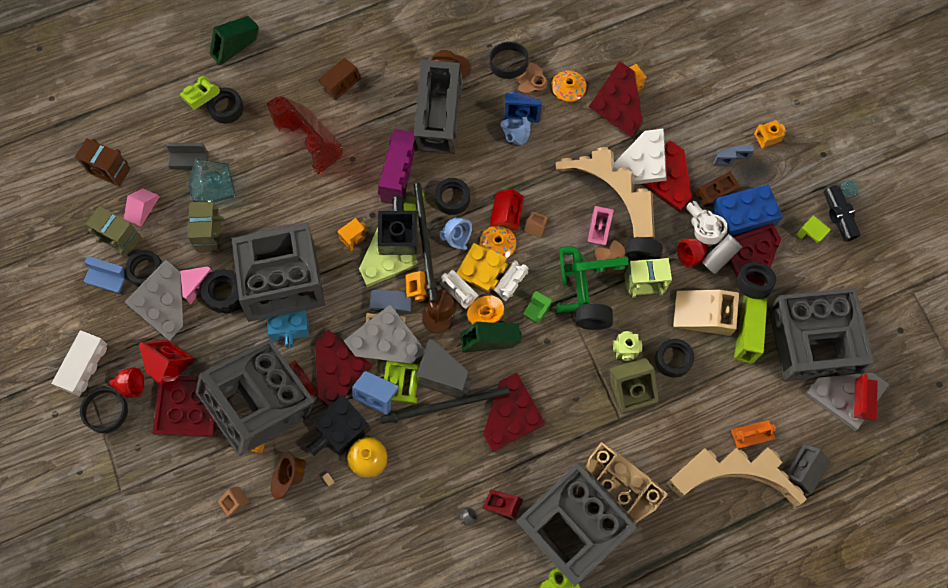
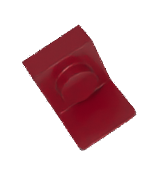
M490 489L483 509L512 521L513 518L516 519L523 499L515 495Z

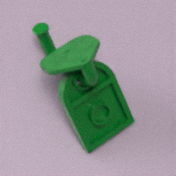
M574 246L560 247L563 286L568 285L567 276L575 275L578 303L561 304L558 302L556 313L576 312L579 306L590 304L586 270L594 269V273L606 271V267H613V270L625 269V265H629L628 257L585 262L578 248ZM573 254L574 263L566 264L564 255Z

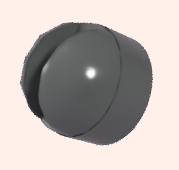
M467 507L462 511L460 520H464V525L469 526L478 521V516L472 508Z

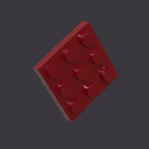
M178 376L174 381L159 383L153 435L215 436L216 422L196 394L199 376Z

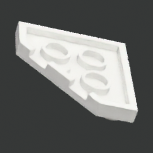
M664 130L644 131L616 160L614 172L617 171V168H628V170L633 172L634 185L667 181Z

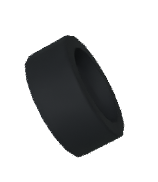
M227 87L219 88V94L207 102V108L212 118L217 122L223 124L232 123L242 115L244 110L243 102L238 92L234 89ZM225 98L235 100L236 105L231 111L220 113L215 110V105L220 100Z
M458 178L442 180L435 190V201L438 209L448 215H457L464 212L470 203L468 185ZM456 188L462 191L464 198L459 204L449 205L443 202L442 193L446 189Z
M634 237L627 242L625 256L631 261L661 259L663 245L651 238Z
M138 251L132 254L126 262L125 273L129 280L137 287L146 280L139 279L134 274L135 268L140 262L152 260L156 264V269L163 263L159 256L152 251Z
M760 262L745 264L741 268L736 280L740 292L752 299L768 297L777 281L773 270ZM746 276H758L762 278L767 285H754L748 281Z
M602 304L581 305L576 309V325L589 330L610 328L613 325V309Z
M677 338L663 342L655 357L656 366L660 372L672 378L685 375L692 367L695 359L691 346L684 340ZM674 347L683 351L686 356L685 365L680 369H673L666 365L663 356L667 349Z

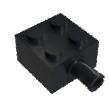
M401 196L393 197L392 211H378L377 246L379 255H417V211H404V198Z
M343 395L312 421L319 430L320 436L306 447L313 456H316L325 446L331 445L341 456L351 447L353 442L362 438L371 428Z

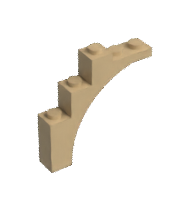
M608 147L597 148V151H592V159H590V156L579 157V160L562 158L561 162H556V170L559 172L576 170L587 172L611 185L627 206L633 224L634 237L655 238L653 193L648 191V189H637L634 192L633 172L628 170V168H617V171L614 172V155L611 150H608Z
M704 448L667 482L668 486L679 498H682L691 489L707 481L726 477H740L759 481L780 491L794 507L801 505L806 500L803 491L789 481V477L784 471L777 468L783 462L780 460L778 453L769 448L763 450L751 462L748 460L747 454L737 448L731 451L721 462L717 461V457L712 451H707Z

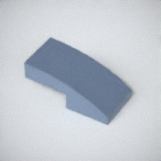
M741 145L726 149L717 154L713 166H732L735 159L749 160L754 152L753 145Z
M371 290L370 309L372 311H382L391 304L397 313L411 312L412 298H408L406 292Z

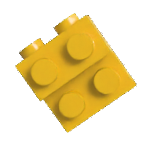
M473 243L457 274L465 282L489 294L491 289L494 290L499 283L497 279L500 273H505L508 267L507 258L491 249L487 250Z

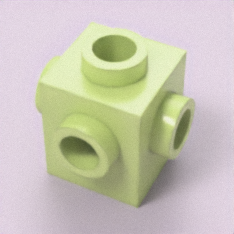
M629 331L618 334L616 340L613 341V351L616 352V359L632 361L637 358L639 352H642V341L639 340L638 334H633Z

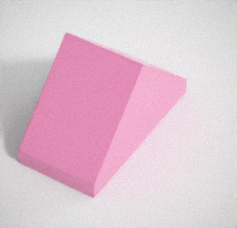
M144 188L128 195L124 220L142 227L160 196Z
M595 206L587 242L606 245L614 209Z
M208 266L180 271L183 297L190 305L200 294L203 279L210 272L212 273L211 268Z

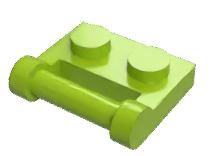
M201 76L196 84L186 87L180 93V96L195 110L217 96L220 89L217 85L211 84L207 77Z
M387 360L384 380L398 386V391L391 399V402L410 405L417 404L416 375L419 364ZM406 370L411 371L408 396L402 395Z

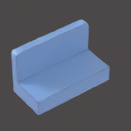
M87 256L84 263L89 267V270L84 278V282L111 292L120 293L127 278L125 269L122 266Z
M365 371L352 387L353 400L387 415L391 410V399L398 391V386Z

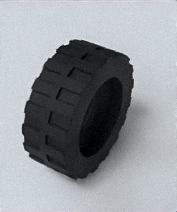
M217 269L212 273L210 272L203 279L200 293L203 301L211 310L217 311V313H228L241 306L236 273L232 270ZM219 283H229L233 289L231 296L225 300L217 299L214 295L215 287Z

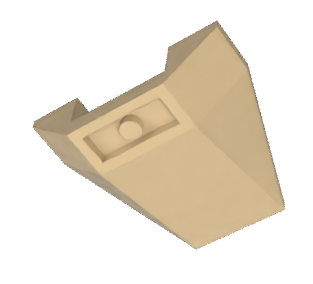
M603 442L599 444L588 459L586 468L636 522L654 512L668 495L653 479ZM579 486L577 494L581 497L584 496L585 490L582 486ZM591 502V510L599 512L600 507L598 503ZM611 518L605 519V525L608 528H614V521Z

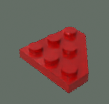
M669 140L665 145L667 181L643 183L642 185L680 213L691 200L692 194L685 151Z

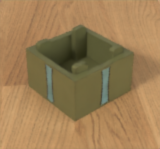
M190 202L188 239L197 252H219L220 247L223 246V243L220 241L221 222L224 221V218L220 216L219 209L213 202Z
M100 206L86 223V226L89 228L88 232L97 237L96 241L98 243L104 242L119 250L118 253L122 256L124 254L129 256L142 239L130 222Z

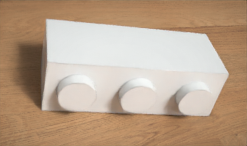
M80 330L51 384L80 397L81 393L87 389L88 380L95 373L99 359L106 353L107 343L99 337Z

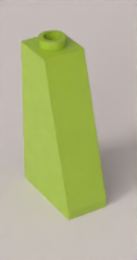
M745 295L743 296L734 360L753 364L763 354L767 297L752 299Z

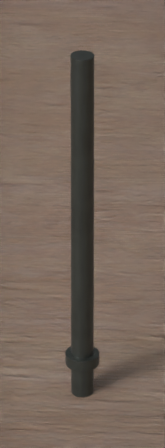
M415 183L414 192L427 279L426 291L429 293L430 302H436V291L438 288L434 280L421 183Z
M508 387L397 413L393 411L391 412L392 414L380 416L382 424L389 422L398 423V420L510 395Z

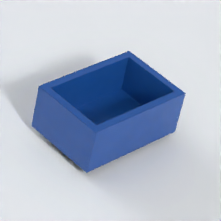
M769 184L716 198L712 206L714 215L721 216L727 222V235L730 234L732 237L770 224L777 226L783 217Z

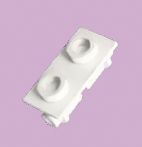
M514 260L494 291L504 301H507L509 297L513 296L518 283L528 274L529 268L524 264L520 266Z
M453 269L448 274L444 273L441 276L442 281L440 284L465 309L479 296Z

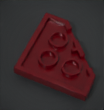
M619 61L589 105V108L631 137H634L643 124V116L640 108L636 72Z
M774 224L733 237L743 246L729 260L736 277H738L741 268L747 263L760 262L771 268L775 253L781 242ZM746 276L748 281L754 285L763 286L765 283L758 276Z
M329 329L315 343L318 398L329 407L341 396L344 395L346 397L361 375L372 368V364L363 357L355 356L346 343Z
M517 372L499 382L497 389L508 387L510 395L494 398L483 436L492 453L546 424Z

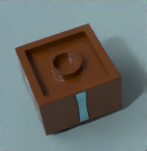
M86 138L75 155L88 174L120 187L130 171L128 162L122 157L119 149L113 150L99 144L95 139L90 140Z

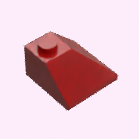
M168 339L140 342L139 344L146 373L158 383L174 381L195 360L193 356Z

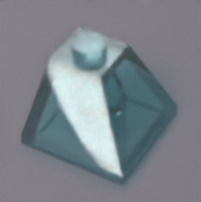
M196 159L194 161L189 182L192 202L214 203L236 196L229 164Z

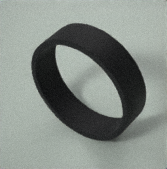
M502 42L496 45L490 52V68L498 77L513 79L521 76L528 68V52L523 45L517 42ZM504 50L518 51L526 59L524 64L515 70L499 69L493 64L492 60L496 54Z
M99 388L90 392L84 398L80 407V416L83 423L98 433L115 431L124 423L128 414V405L125 398L111 388ZM103 393L118 395L122 402V412L119 419L107 428H93L88 423L86 417L89 403L96 396Z

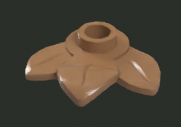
M532 62L528 65V72H524L521 76L515 78L517 83L520 84L517 90L524 94L533 91L541 92L547 88L548 84L541 67Z
M616 240L611 243L610 249L595 248L597 260L622 258L625 256L624 247ZM625 265V269L613 270V267H606V271L600 273L608 274L613 272L615 274H622L626 271L628 265Z

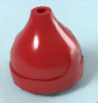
M692 238L683 239L677 245L678 258L685 267H693L700 263L705 253L709 250L708 244Z
M139 368L124 369L114 379L110 380V386L127 398L139 397L144 390V375Z

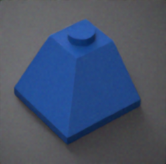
M517 92L505 94L504 120L522 119V117L527 116L528 121L540 123L542 101Z

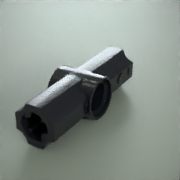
M835 185L825 189L823 193L830 207V219L834 224H837L844 242L859 238L861 234L854 220V208L850 203H847L840 186Z

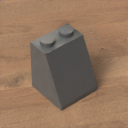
M429 339L416 375L418 386L455 398H462L464 394L468 395L471 387L469 371L439 344Z

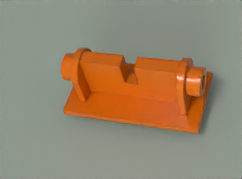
M767 420L731 429L736 447L739 449L774 440L773 432H776V427Z

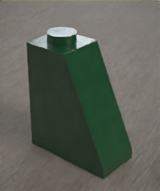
M245 16L214 27L209 54L219 65L224 64L257 39L259 26L249 16Z
M476 322L460 334L462 352L513 348L521 343L522 334L519 330V324Z

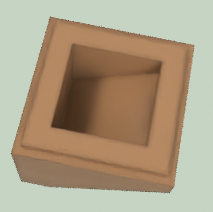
M531 212L524 232L542 237L549 217Z
M237 486L230 488L217 502L226 515L231 517L247 505L249 500L240 487Z

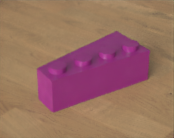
M395 129L394 134L390 136V148L386 152L385 165L382 169L378 186V195H380L381 202L393 204V197L401 196L405 198L417 145L414 132Z

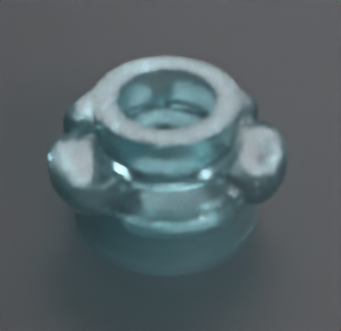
M847 180L841 183L840 188L845 197L851 198L857 194L858 185L855 181Z

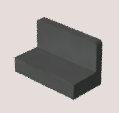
M167 143V148L170 152V169L207 170L209 153L204 143Z
M804 444L786 474L790 482L801 485L808 494H812L830 461L821 449Z

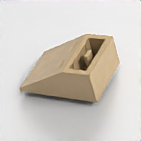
M724 290L677 291L673 328L731 336L737 327L739 293Z

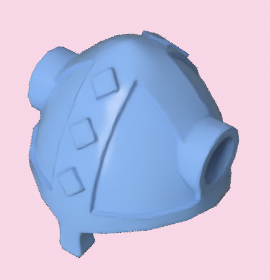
M527 116L522 117V119H505L501 122V128L508 142L518 146H523L527 142L531 131V122L527 120Z
M462 218L449 220L443 230L440 231V238L443 241L446 240L454 248L466 250L467 246L465 245L472 232L471 221Z

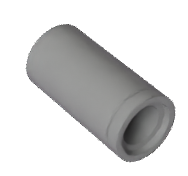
M728 234L702 260V263L716 274L743 246Z

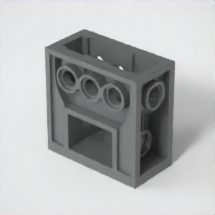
M421 60L414 137L421 152L455 154L462 86L460 63Z
M308 222L232 238L239 302L248 322L326 306L315 244ZM308 291L305 296L298 295V293ZM270 300L267 304H260V301Z
M856 288L780 295L768 308L783 381L860 374L874 364ZM834 344L837 359L813 362L810 345Z
M271 339L200 373L196 388V394L239 457L308 419L315 402ZM237 392L252 412V414L242 419L238 417L226 399Z
M577 463L516 521L574 587L639 526L583 463ZM578 486H582L585 490L583 497L576 493ZM591 502L598 503L600 507L599 512L591 510ZM557 514L586 544L571 560L542 529ZM606 518H611L614 521V528H608L605 525Z

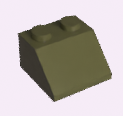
M646 358L609 368L611 385L622 413L659 402L655 371Z

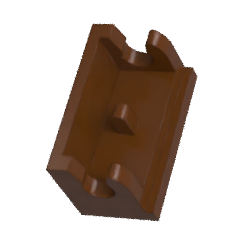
M343 58L318 80L324 86L323 90L336 101L356 84L361 77L358 68Z
M730 171L699 187L694 192L696 198H702L703 202H701V205L704 206L715 201L716 198L723 197L738 189L740 186Z

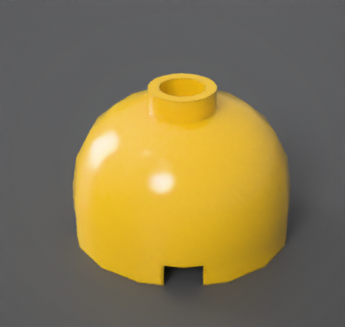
M359 438L352 443L348 450V465L353 473L361 478L376 477L387 466L388 456L386 448L382 442L375 438Z

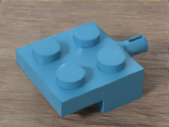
M307 310L267 318L268 336L272 342L285 340V347L289 348L290 345L292 348L294 346L293 339L310 337Z

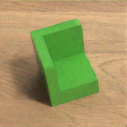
M535 291L523 315L539 325L550 309L552 300Z

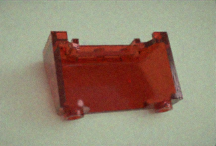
M282 96L276 97L267 103L273 124L279 131L282 128H289L293 132L300 127L308 136L305 140V147L311 154L313 160L312 167L318 175L342 157V145L305 105Z

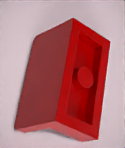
M514 189L497 192L490 226L504 225L512 231L518 230L524 196Z
M862 374L855 379L854 418L874 421L877 419L878 381L868 379L867 374Z

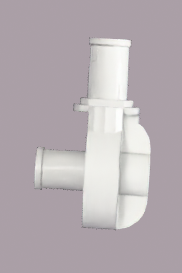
M692 201V203L690 202L687 205L686 209L693 216L691 222L694 226V234L697 240L708 244V246H713V244L721 242L727 236V222L724 218L714 215L711 211H708L707 214V211L702 210L696 201Z

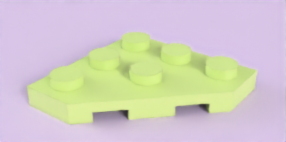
M377 228L359 270L366 287H369L419 266V262L415 255H379Z

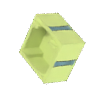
M669 258L630 261L624 274L627 296L634 298L636 295L658 293L663 295L672 281Z

